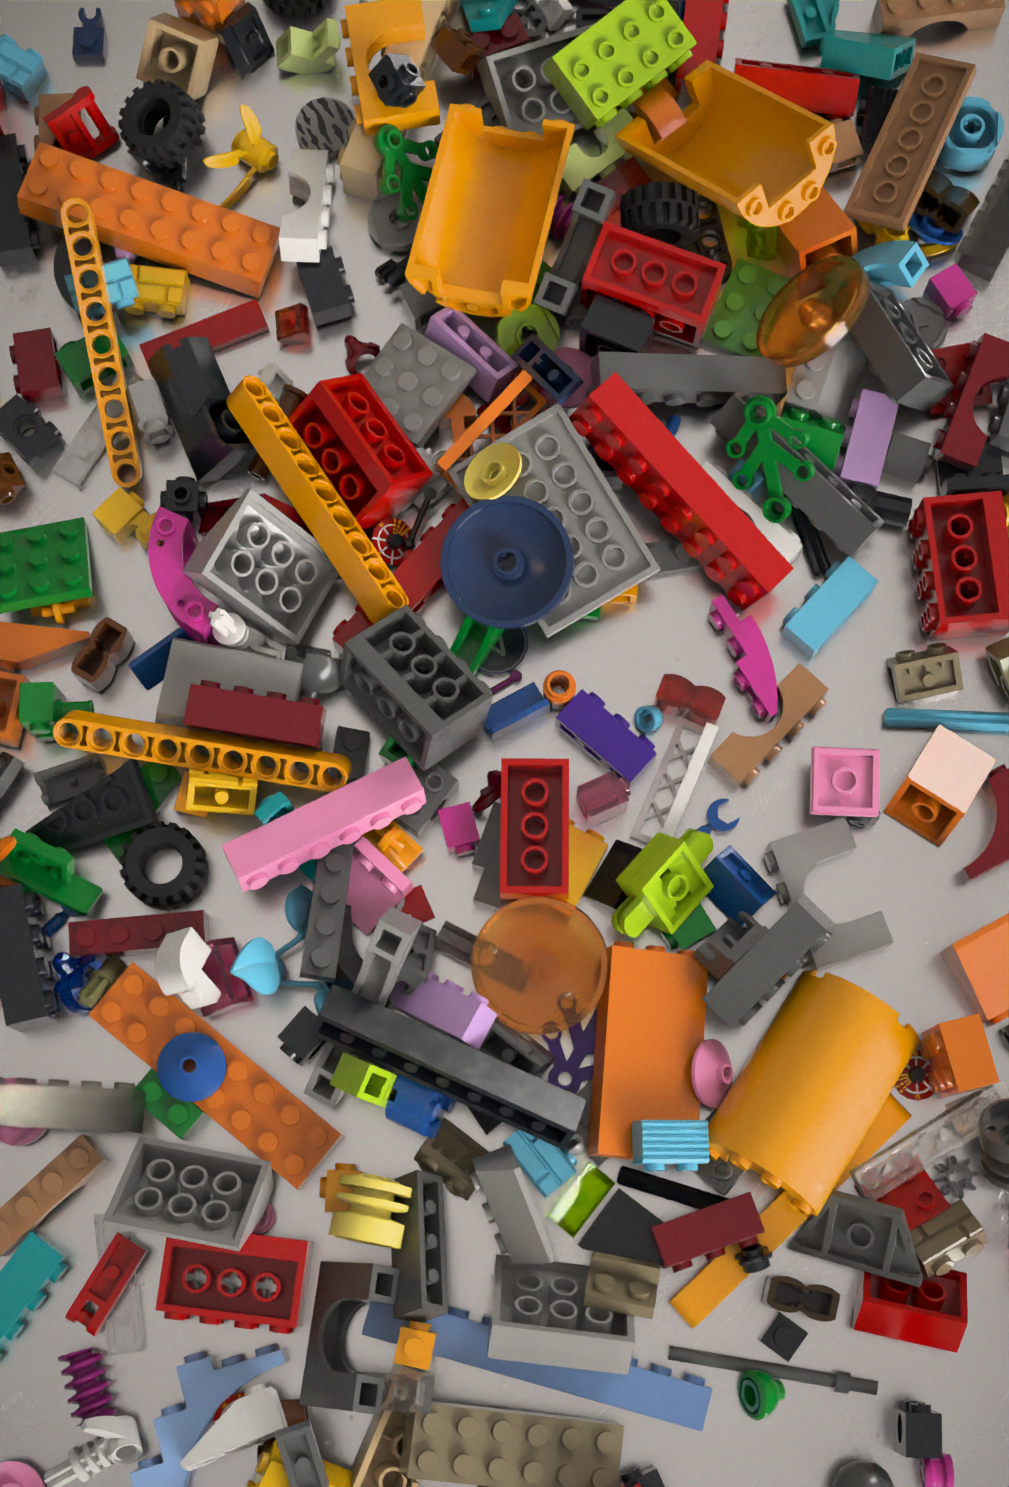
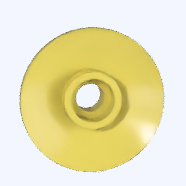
M496 443L480 451L470 462L465 472L464 487L467 494L477 501L497 499L505 494L514 485L521 472L522 458L519 451L508 443Z

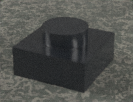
M778 1311L759 1338V1341L789 1362L808 1335V1332Z

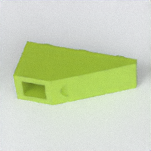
M343 1052L329 1085L357 1098L386 1108L388 1099L393 1102L395 1100L397 1091L392 1089L398 1074Z

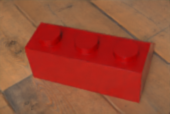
M860 1270L854 1302L853 1330L957 1353L968 1325L967 1273L950 1270L944 1275L937 1276L935 1274L927 1278L922 1272L923 1280L921 1286L916 1287Z

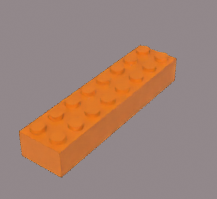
M40 141L17 195L20 214L62 229L61 207L63 203L70 198H80L93 211L99 242L175 269L186 270L191 275L256 298H260L280 245V228ZM81 206L72 208L69 213L70 221L73 223L81 222L86 215L85 209Z
M134 962L127 967L88 1014L156 1072L158 1058L162 1049L174 1037L183 1033L197 1032L215 1040L222 1048L226 1058L225 1078L214 1094L204 1100L193 1103L261 1160L271 1161L272 1169L297 1190L303 1189L345 1137L173 994L166 996L158 982ZM187 1060L184 1064V1070L188 1073L193 1072L196 1068L194 1060Z

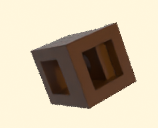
M449 24L442 26L437 31L436 38L429 45L452 72L466 76L469 75L487 52L483 47L471 44L473 38L462 28H458V30L453 29Z

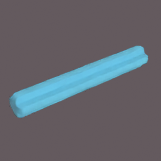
M887 708L883 716L886 727L936 729L940 724L946 729L1009 732V712Z

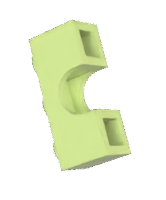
M626 108L621 109L613 119L599 130L596 128L593 131L601 143L600 156L590 157L585 155L576 142L570 146L560 185V190L565 197H568L573 192L577 195L584 178L591 180L599 174L603 179L617 169L614 164L616 161L624 157L627 162L634 157L619 145L615 134L633 120Z

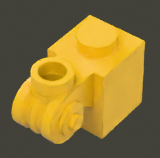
M119 487L92 514L97 523L119 544L136 531V538L140 545L148 550L150 529L156 513L148 515L143 510L145 503L136 493L131 491L127 494ZM163 540L158 542V546L163 543Z

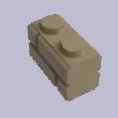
M962 1199L951 1204L949 1209L910 1231L920 1268L927 1278L935 1274L941 1276L948 1273L956 1261L965 1256L972 1258L978 1255L983 1250L984 1245L987 1244L982 1225Z

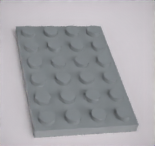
M559 403L490 444H511L519 451L522 458V468L518 479L502 496L524 497L546 507L559 519L572 545L574 570L569 589L560 604L549 615L538 621L547 638L660 571L659 565ZM480 451L447 470L469 508L480 501L474 500L467 494L464 487V476L470 462Z

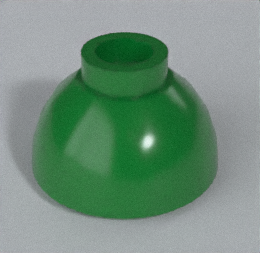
M746 1370L741 1375L738 1384L739 1400L745 1413L753 1420L758 1421L774 1412L779 1401H782L785 1397V1388L779 1379L774 1380L771 1375L763 1371Z

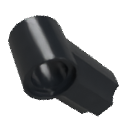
M858 484L852 488V491L860 498L865 499L869 507L885 523L904 528L907 526L913 499L876 491L869 484Z

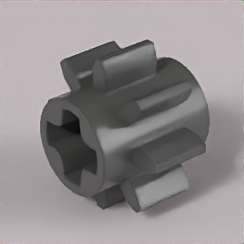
M952 1155L948 1159L950 1165L946 1166L941 1163L936 1165L941 1174L940 1177L934 1179V1182L942 1183L945 1187L942 1195L947 1196L951 1191H955L956 1197L962 1199L964 1198L963 1189L971 1191L977 1189L971 1182L973 1177L979 1175V1172H971L969 1167H967L970 1164L969 1158L964 1159L961 1163H957L955 1155ZM954 1171L963 1175V1179L959 1180L958 1184L955 1181L951 1182L949 1179V1175L953 1174Z

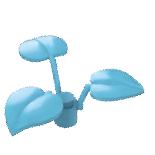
M299 885V887L288 893L284 906L287 921L295 931H298L297 936L277 951H274L272 944L265 938L257 937L250 940L238 953L230 973L241 978L255 991L263 995L272 994L277 988L283 986L315 988L318 992L314 996V1004L319 1014L330 991L325 983L323 985L321 982L283 980L282 977L286 974V966L283 960L278 958L301 942L306 935L312 891L306 886Z

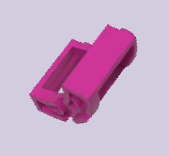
M159 506L153 519L148 542L149 565L153 581L174 620L180 628L182 627L189 638L192 641L218 646L219 642L213 636V627L210 625L211 620L208 618V614L210 611L215 612L219 606L203 596L194 586V580L182 572L199 544L198 538L189 519ZM164 540L162 546H158V542Z

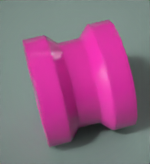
M942 1454V1459H919L922 1487H954V1468L950 1454Z

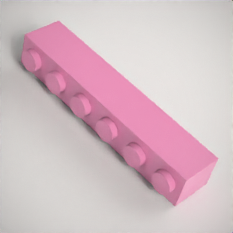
M405 756L221 846L243 892L249 889H259L266 885L270 879L280 874L292 873L298 869L299 865L311 859L323 858L331 849L337 846L351 844L357 841L362 834L372 829H382L389 825L393 819L403 814L415 813L422 805L427 803L424 788Z

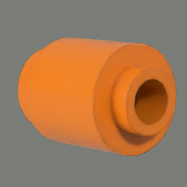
M556 670L549 673L544 679L543 698L548 699L551 708L557 710L564 709L575 697L576 682L570 673ZM562 689L565 693L557 694L554 691Z

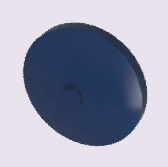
M504 495L497 499H485L465 510L452 524L442 546L440 560L441 575L450 598L469 618L492 628L517 629L542 620L563 600L573 576V549L565 528L550 510L528 498Z

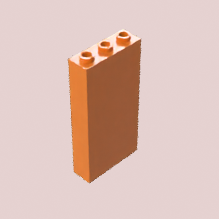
M615 941L612 946L602 950L587 1155L633 1160V1121L699 1120L700 1101L693 1089L691 1067L694 1053L700 1043L704 1041L706 1003L702 998L707 994L708 970L692 955L693 950H678L677 954L665 952L666 948L662 946L650 945L646 946L645 949L633 948L634 943L626 941Z

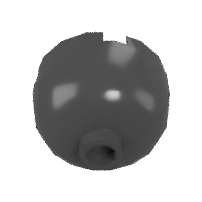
M287 644L284 660L303 664L300 695L318 699L320 693H331L342 685L339 681L342 654H339V658L331 657V650L300 644L295 645L294 648L292 645Z

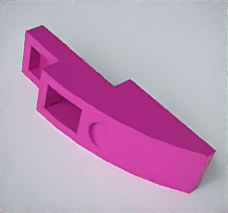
M722 594L711 601L710 613L708 614L713 626L717 630L722 629L728 638L726 645L734 657L739 656L741 658L735 662L733 668L734 673L732 677L741 691L746 690L751 697L750 705L757 717H764L767 724H769L777 714L778 695L774 666L768 646L752 615L740 621Z

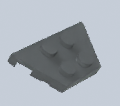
M838 1190L833 1191L817 1217L813 1215L789 1245L790 1250L916 1287H920L923 1280L904 1210Z

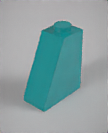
M835 30L825 35L820 43L819 56L822 57L820 67L890 81L908 71L913 61L916 37Z

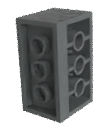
M407 605L402 606L344 643L339 681L423 771L484 731L493 699L489 686L484 681L479 680L469 670L467 663L463 659L457 658L448 648L444 639L439 635H435L428 628L422 616L414 613Z

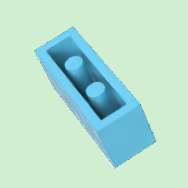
M850 556L842 564L837 560L826 572L825 576L828 579L820 587L816 583L804 596L807 602L799 610L794 607L782 621L786 625L781 635L809 659L813 658L867 599L879 582Z

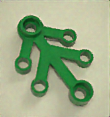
M385 125L378 129L373 139L376 151L383 156L382 178L380 179L379 187L381 192L387 196L400 191L397 216L402 222L406 223L418 217V207L412 202L413 191L423 205L427 187L422 180L429 182L433 169L411 163L405 153L418 155L420 160L426 162L436 158L438 147L432 140L419 143L405 139L398 128L393 125ZM395 162L400 169V179L395 175Z
M756 395L746 402L744 407L746 422L736 437L727 443L726 452L735 459L745 455L748 451L747 442L757 430L759 443L742 469L733 475L732 483L738 490H745L752 486L754 474L763 462L769 499L764 502L762 512L768 521L779 523L790 515L791 503L783 496L777 461L790 470L795 479L800 482H806L814 476L815 466L808 460L800 461L773 441L771 429L786 438L788 445L795 450L805 447L809 443L810 437L805 429H794L777 416L776 405L772 399L765 395ZM758 406L764 407L766 411L765 416L758 414ZM795 433L801 435L802 444L795 442ZM734 442L741 446L740 453L733 449ZM800 466H805L808 469V476H803L800 473ZM740 474L746 476V478H747V484H746V485H744V484H742V483L740 482V480H739ZM776 502L782 504L784 508L783 512H779L776 510Z

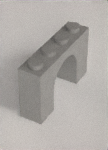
M845 816L769 842L764 858L769 871H775L779 884H776V891L782 904L787 902L790 908L797 900L804 896L805 879L811 869L822 863L851 854L857 848ZM882 911L846 923H834L828 929L833 935L816 953L811 949L805 953L809 958L805 966H811L812 970L817 972L890 946L893 943V939Z

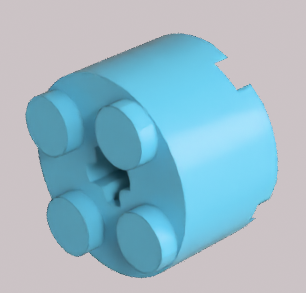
M965 97L938 156L942 166L969 172L984 169L995 154L1004 131L1003 118L999 111L996 112L990 106V102L979 97Z

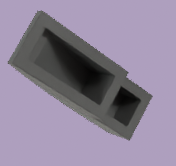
M494 802L472 861V869L483 872L473 902L474 905L499 913L503 900L500 898L501 803Z

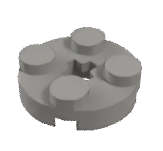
M400 191L390 196L381 193L375 198L374 204L367 214L368 229L374 241L384 251L393 252L412 249L423 207L415 195H413L412 202L418 207V217L401 226L391 223L394 221V215L397 214Z

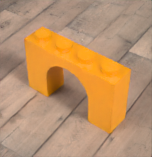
M379 0L344 6L346 19H341L340 23L343 39H350L351 47L345 48L347 66L354 67L355 76H349L352 96L359 95L360 104L354 105L357 125L364 124L365 136L375 135L378 129L385 125H393L399 131L439 125L440 111L434 80L423 81L426 87L417 96L415 103L407 108L385 106L379 99L377 90L368 76L372 58L384 47L426 39L421 0Z

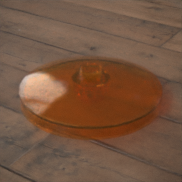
M836 255L821 259L797 273L776 293L760 319L756 333V344L760 353L774 366L790 368L810 362L832 348L851 329L864 309L870 290V280L866 270L854 258L846 255Z
M534 896L514 901L498 910L488 919L476 938L472 952L471 970L477 994L489 1000L487 1007L498 1014L496 1019L506 1026L524 1033L551 1034L574 1026L583 1020L596 1006L607 983L609 960L603 936L587 914L567 901L547 896Z

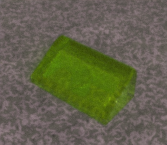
M589 1161L548 1213L547 1217L574 1238L615 1185V1182Z

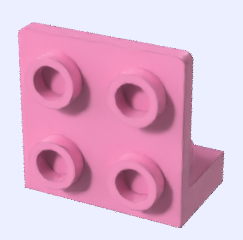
M363 836L354 845L356 852L352 857L346 905L351 906V921L365 935H368L377 926L379 919L390 907L395 908L413 889V885L402 872Z

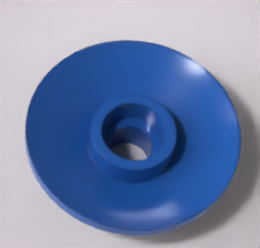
M913 211L908 222L909 227L926 243L955 245L963 237V229L958 234L947 232L940 228L933 221L932 217L920 215Z
M197 1032L180 1034L171 1039L162 1049L157 1062L158 1078L165 1091L176 1099L186 1102L204 1100L219 1089L225 1078L226 1058L224 1052L215 1040L205 1034ZM187 1060L195 1061L196 1068L193 1072L188 1073L184 1070V1064Z

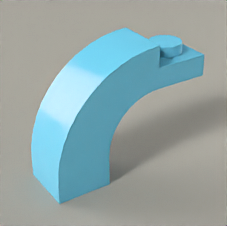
M895 240L871 246L844 261L826 278L825 282L829 289L816 306L824 319L840 323L837 319L839 312L833 305V302L860 278L884 287L902 286L912 288L929 266V263L915 241Z

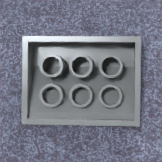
M594 24L484 57L477 63L486 96L501 126L509 130L520 132L534 131L543 135V119H562L575 124L574 131L584 128L542 69L552 56Z
M247 489L199 542L182 571L277 642L299 645L339 574L314 537L252 489Z
M174 637L156 711L155 723L189 728L183 724L190 684L200 685L201 680L218 682L221 684L220 689L232 691L234 686L254 689L253 694L266 696L267 691L279 692L287 695L286 700L298 702L303 664ZM195 729L200 731L212 732L207 730ZM164 739L165 745L176 747L173 741ZM197 745L199 752L210 754L205 746ZM229 751L232 759L243 761L239 752ZM262 756V761L266 766L276 767V763L271 757Z
M139 1136L102 1220L103 1225L240 1251L264 1215L272 1194L274 1182L271 1161Z
M496 1255L488 1329L487 1358L628 1375L635 1345L634 1316L583 1306L590 1266L561 1262L513 1264L510 1256Z

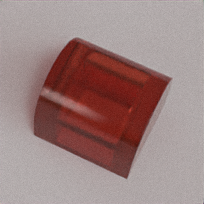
M298 303L275 311L277 341L287 345H299L310 340L309 314L306 305Z

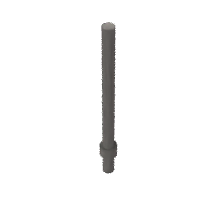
M669 1346L668 1360L737 1372L760 1370L771 1375L773 1378L833 1388V1392L844 1394L854 1391L877 1395L878 1381L852 1377L850 1372L836 1370L834 1374Z

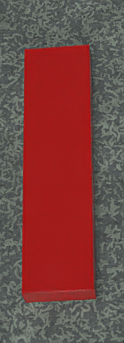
M254 299L139 344L153 376L148 360L162 346L171 344L172 349L181 346L179 340L185 337H207L214 352L268 331L269 328L257 299Z

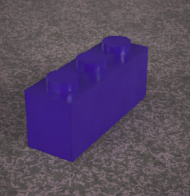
M581 689L558 714L555 725L625 786L630 788L654 762L657 755L653 750L655 745L644 735L640 734L637 736L628 729L630 724L620 714L615 713L612 715L604 708L605 702L593 692L587 694Z

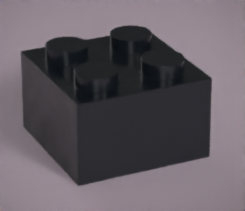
M596 294L580 326L579 350L592 358H595L598 351L648 353L652 345L655 319L651 318L650 314L642 309L635 308L633 310L622 305L616 298L610 296L603 297Z

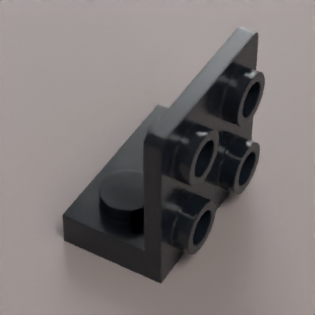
M987 437L978 464L970 472L936 460L940 496L1002 491V496L1009 493V474L1003 475L1000 447L988 444L990 437Z

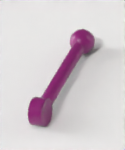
M513 670L509 678L490 688L492 694L511 683L519 684L522 680V673L518 670Z

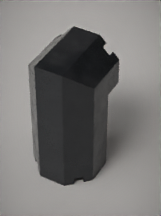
M185 337L179 340L181 346L172 349L171 344L162 346L148 360V363L196 479L199 482L218 481L254 449V446L227 406L226 399L231 393L207 337Z

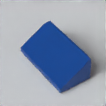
M182 627L177 628L129 663L128 666L146 690H150L164 680L173 638L178 637L191 640Z

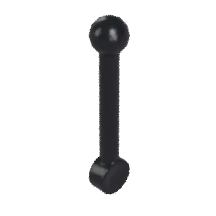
M432 487L424 490L425 499L409 537L404 539L402 544L403 548L407 551L414 549V539L431 500L437 496V491Z

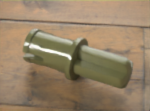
M111 956L110 959L107 957L98 970H94L89 974L88 982L78 992V1003L80 1005L84 1004L87 1008L93 1007L102 995L106 994L119 975L124 972L125 965L123 961L116 956Z

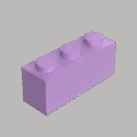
M445 307L430 317L424 336L472 365L477 373L468 385L487 403L496 399L513 381L519 365L463 312Z
M867 389L862 390L859 399L853 398L848 417L854 419L852 427L845 428L841 446L846 447L844 458L838 456L833 472L851 490L858 484H869L877 490L899 403H893L886 394Z
M431 971L426 983L421 982L416 990L409 995H404V989L408 983L398 981L391 994V1006L403 1014L479 1050L498 1015L487 1007L488 999L473 991L467 996L462 993L464 988L448 979L442 984L438 982L439 976Z

